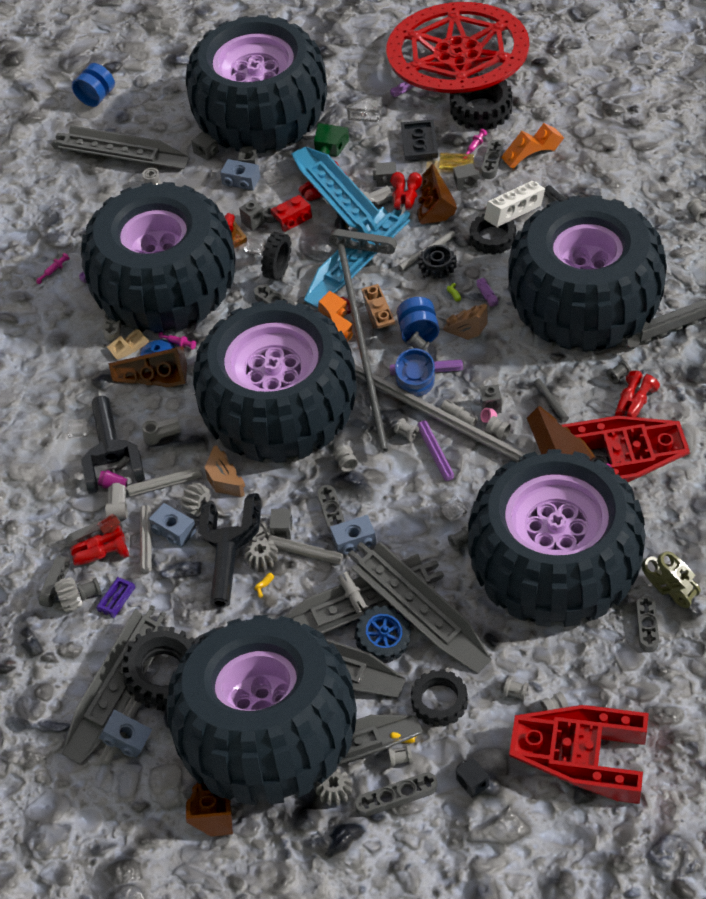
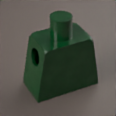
M318 123L314 139L315 150L329 156H339L349 142L348 128Z

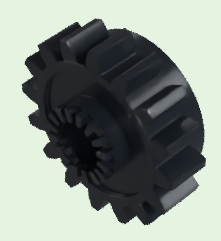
M443 245L427 247L424 251H421V256H418V268L421 269V273H426V277L432 275L433 279L436 276L442 279V275L448 277L449 272L454 273V268L457 267V257L454 255V251Z

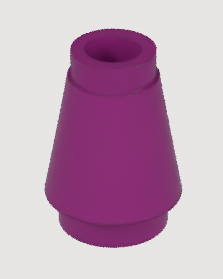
M109 470L101 471L98 485L108 489L112 483H120L125 485L126 488L128 478H124Z

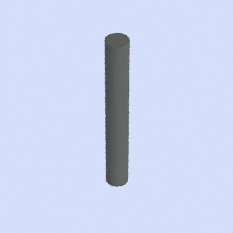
M536 379L534 384L562 422L568 421L569 417L541 379Z

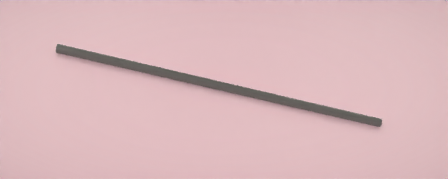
M339 243L337 247L381 452L385 453L388 451L345 246L343 243Z

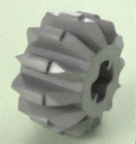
M193 482L191 485L189 484L187 489L184 490L183 496H181V510L191 516L198 517L201 513L202 503L208 502L211 494H209L210 489L200 483Z
M256 538V542L249 541V546L245 547L244 558L250 569L255 567L257 572L260 568L266 571L268 566L273 568L274 562H277L278 549L274 546L272 540L267 541L266 538L263 540Z
M63 578L55 583L54 587L63 611L66 613L73 612L82 607L83 602L73 578Z
M339 768L322 784L316 782V794L321 802L327 801L329 806L333 802H336L339 806L340 800L347 802V795L352 794V780L348 778L346 772L341 773Z

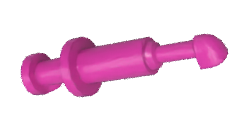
M480 129L479 135L473 136V141L467 148L468 151L463 155L464 160H467L469 153H472L478 145L483 143L482 138L487 135L486 130Z
M63 253L59 260L54 259V263L44 271L40 278H37L36 282L41 284L44 277L50 276L58 268L62 269V263L70 260L69 256Z
M160 332L158 335L159 338H165L168 342L178 344L179 347L183 346L185 348L188 346L192 350L196 347V341L192 340L190 342L185 336L181 338L173 335L166 336L163 335V332Z

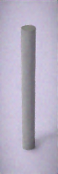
M450 231L427 247L443 245L456 235L454 231ZM421 251L399 264L398 268L403 271L417 262L418 256H421Z

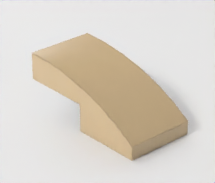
M135 329L124 339L122 336H119L107 348L118 360L136 352L149 343V341L140 330Z

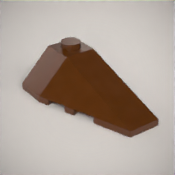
M431 164L421 175L422 184L420 191H422V195L418 199L421 206L417 209L418 220L421 224L446 221L457 210L453 196L436 167Z
M183 346L108 363L112 381L162 387L186 384L187 361Z
M538 406L526 418L541 455L547 454L548 449H561L563 454L573 455L574 451L587 454L590 457V461L595 458L584 440L580 437H575L570 433V429L560 425L557 419L541 406Z
M197 782L196 785H193L191 797L186 802V823L210 837L232 835L231 800L223 799L211 793L204 782L202 784Z

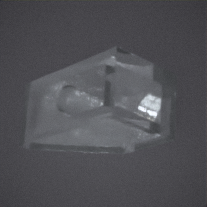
M365 96L347 105L348 120L380 123L383 112L382 97Z

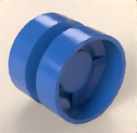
M90 63L72 82V90L75 96L82 103L90 107L98 106L115 87L112 74L105 67L97 63Z
M412 297L403 301L398 306L396 314L401 336L405 343L416 331L426 342L430 343L437 338L440 329L432 301L424 297Z
M417 348L408 349L399 355L395 363L397 386L416 397L427 394L435 383V363L432 356L428 352Z

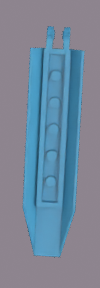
M308 147L291 153L299 170L348 226L359 229L361 233H368V229L365 227L368 224L373 232L378 231L374 219L379 210L328 154Z
M382 206L374 219L378 231L373 232L368 224L365 227L368 229L369 234L394 238L410 222L411 214L405 211L401 215L402 209H394L391 213H388ZM351 238L352 241L358 242V240ZM367 241L368 243H370V244H372V245H375L374 242H372V241ZM345 248L351 279L377 252ZM338 250L318 268L304 298L305 302L318 308V302L329 291L335 294L345 286Z

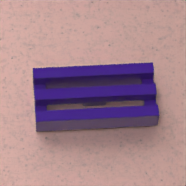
M117 577L97 605V611H103L105 615L110 614L112 618H115L136 588L135 584ZM120 584H123V585L120 587V589L118 590V592H116V590L118 589V587L120 586ZM113 596V599L111 600V602L108 604L107 607H105L106 604L108 603V601H109V600L111 599V597Z

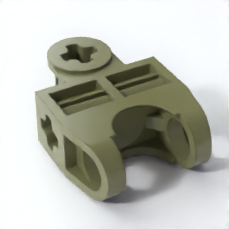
M666 551L661 553L658 559L649 557L642 562V571L648 580L662 595L669 594L679 606L689 608L692 604V599L700 594L701 588L692 580L696 575L674 553ZM664 556L670 558L671 564H665ZM649 561L655 566L654 572L648 569Z

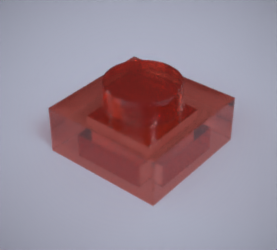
M111 514L99 522L97 526L105 534L106 532L111 533L118 528L117 525L121 522L116 515Z

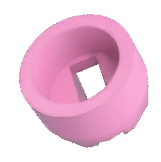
M484 408L480 415L484 423H488L492 416L497 417L496 411L491 408Z

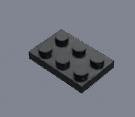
M433 119L401 122L405 161L438 158Z

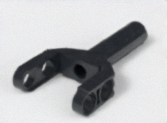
M103 395L95 397L92 401V409L99 444L89 449L81 459L88 493L94 494L98 490L94 466L115 463L124 456L130 457L132 470L137 482L145 481L138 446L127 440H117L110 399Z
M258 493L248 494L245 498L241 527L233 526L217 529L218 512L213 501L202 503L198 533L216 549L210 603L214 606L226 607L230 605L236 549L248 543L259 532L262 502Z

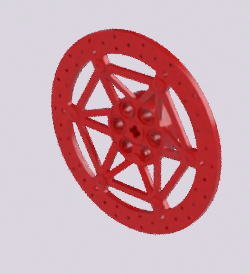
M476 2L443 3L422 9L400 22L388 38L386 54L388 63L396 75L415 87L440 93L472 92L496 85L513 75L527 58L529 53V36L521 21L501 8ZM460 14L482 16L494 20L496 23L461 16ZM443 16H448L420 30H414L415 28H417L418 26L427 21ZM461 22L486 28L469 37L466 36ZM449 23L445 39L425 34ZM454 24H456L460 35L452 36ZM504 30H508L513 38L514 46L512 53L504 51L501 33ZM497 34L499 51L482 49L492 36ZM487 35L481 43L477 41L481 37ZM406 39L412 41L413 61L407 63L402 55V46ZM417 41L433 54L418 59ZM427 41L436 43L437 45L433 47ZM496 63H503L496 69L486 74L473 78H467ZM424 70L444 75L446 77L455 78V80L438 79L424 75L418 71Z

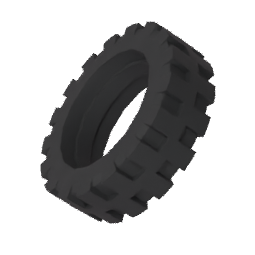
M485 213L481 217H476L475 221H472L470 226V242L473 247H476L477 251L496 255V253L501 254L505 250L511 249L516 236V225H514L513 220L498 226V228L506 231L507 234L497 240L485 239L479 235L485 228L496 227L484 219Z
M274 232L268 237L262 253L263 259H261V271H263L262 275L265 278L279 280L285 274L292 249L291 238L288 234Z
M440 669V671L431 670L428 674H422L420 679L417 678L414 686L411 688L413 712H416L417 718L419 720L422 719L427 725L430 723L435 727H439V725H443V727L448 726L451 722H457L458 718L464 715V710L467 709V687L465 683L463 684L462 679L459 676L456 677L455 673L451 671L448 673L443 669ZM433 686H446L456 693L457 700L450 708L436 711L423 704L422 695Z

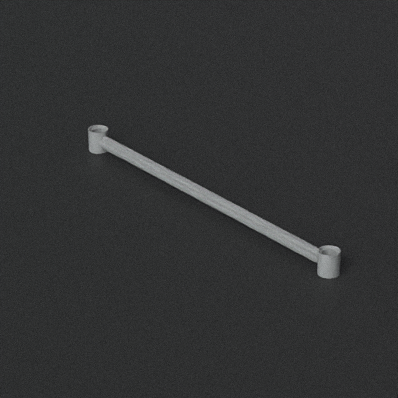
M355 365L356 378L366 382L364 370ZM372 374L374 386L377 389L518 462L519 457L526 454Z

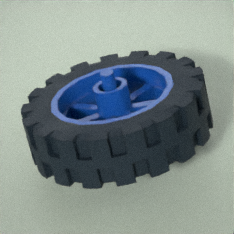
M374 606L371 610H366L364 615H361L354 634V638L357 640L356 645L362 651L371 653L382 662H391L394 658L398 659L408 647L411 639L410 623L393 607L390 609L388 606ZM376 622H383V624L379 627ZM370 625L377 632H368V628L370 627ZM396 631L398 637H395L389 633ZM376 636V641L374 642L370 637ZM387 639L395 643L389 646Z

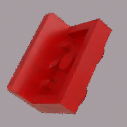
M300 195L271 209L272 216L281 223L283 232L312 218L310 204Z

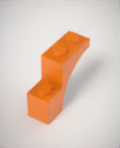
M543 123L534 136L521 131L501 158L509 167L514 169L524 158L537 151H555L564 137L556 128Z
M329 291L318 302V312L331 319L335 323L338 332L342 331L348 342L353 335V324L344 319L347 313V301Z

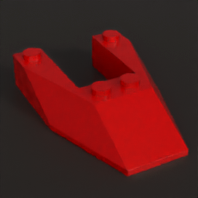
M612 416L562 424L563 427L570 429V433L575 437H580L584 440L590 450L606 447L610 465L614 469L615 475L619 474L627 482L690 454L680 421Z
M578 705L515 715L509 756L572 785L615 801L640 804L642 771L598 766L601 739L645 745L649 713Z

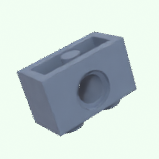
M227 159L220 172L223 185L254 190L261 177L259 165Z
M165 503L149 518L151 530L154 534L161 535L171 544H177L180 547H183L197 532L193 519Z
M368 515L330 526L334 546L337 552L343 555H348L352 550H359L357 545L361 542L368 548L376 545V534Z
M113 710L99 739L103 740V743L110 747L115 746L119 748L123 754L137 758L152 729ZM120 732H125L129 739H124Z

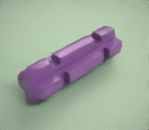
M404 81L397 85V87H393L390 90V94L393 97H397L400 93L403 94L412 89L413 85Z
M478 279L477 287L486 301H488L489 306H497L498 298L494 295L489 284H487L486 279Z

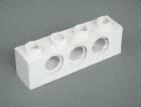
M530 181L489 200L484 219L498 227L540 207L545 188L537 182Z

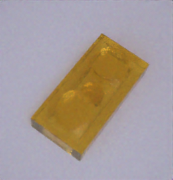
M440 153L439 169L453 170V167L474 164V154Z

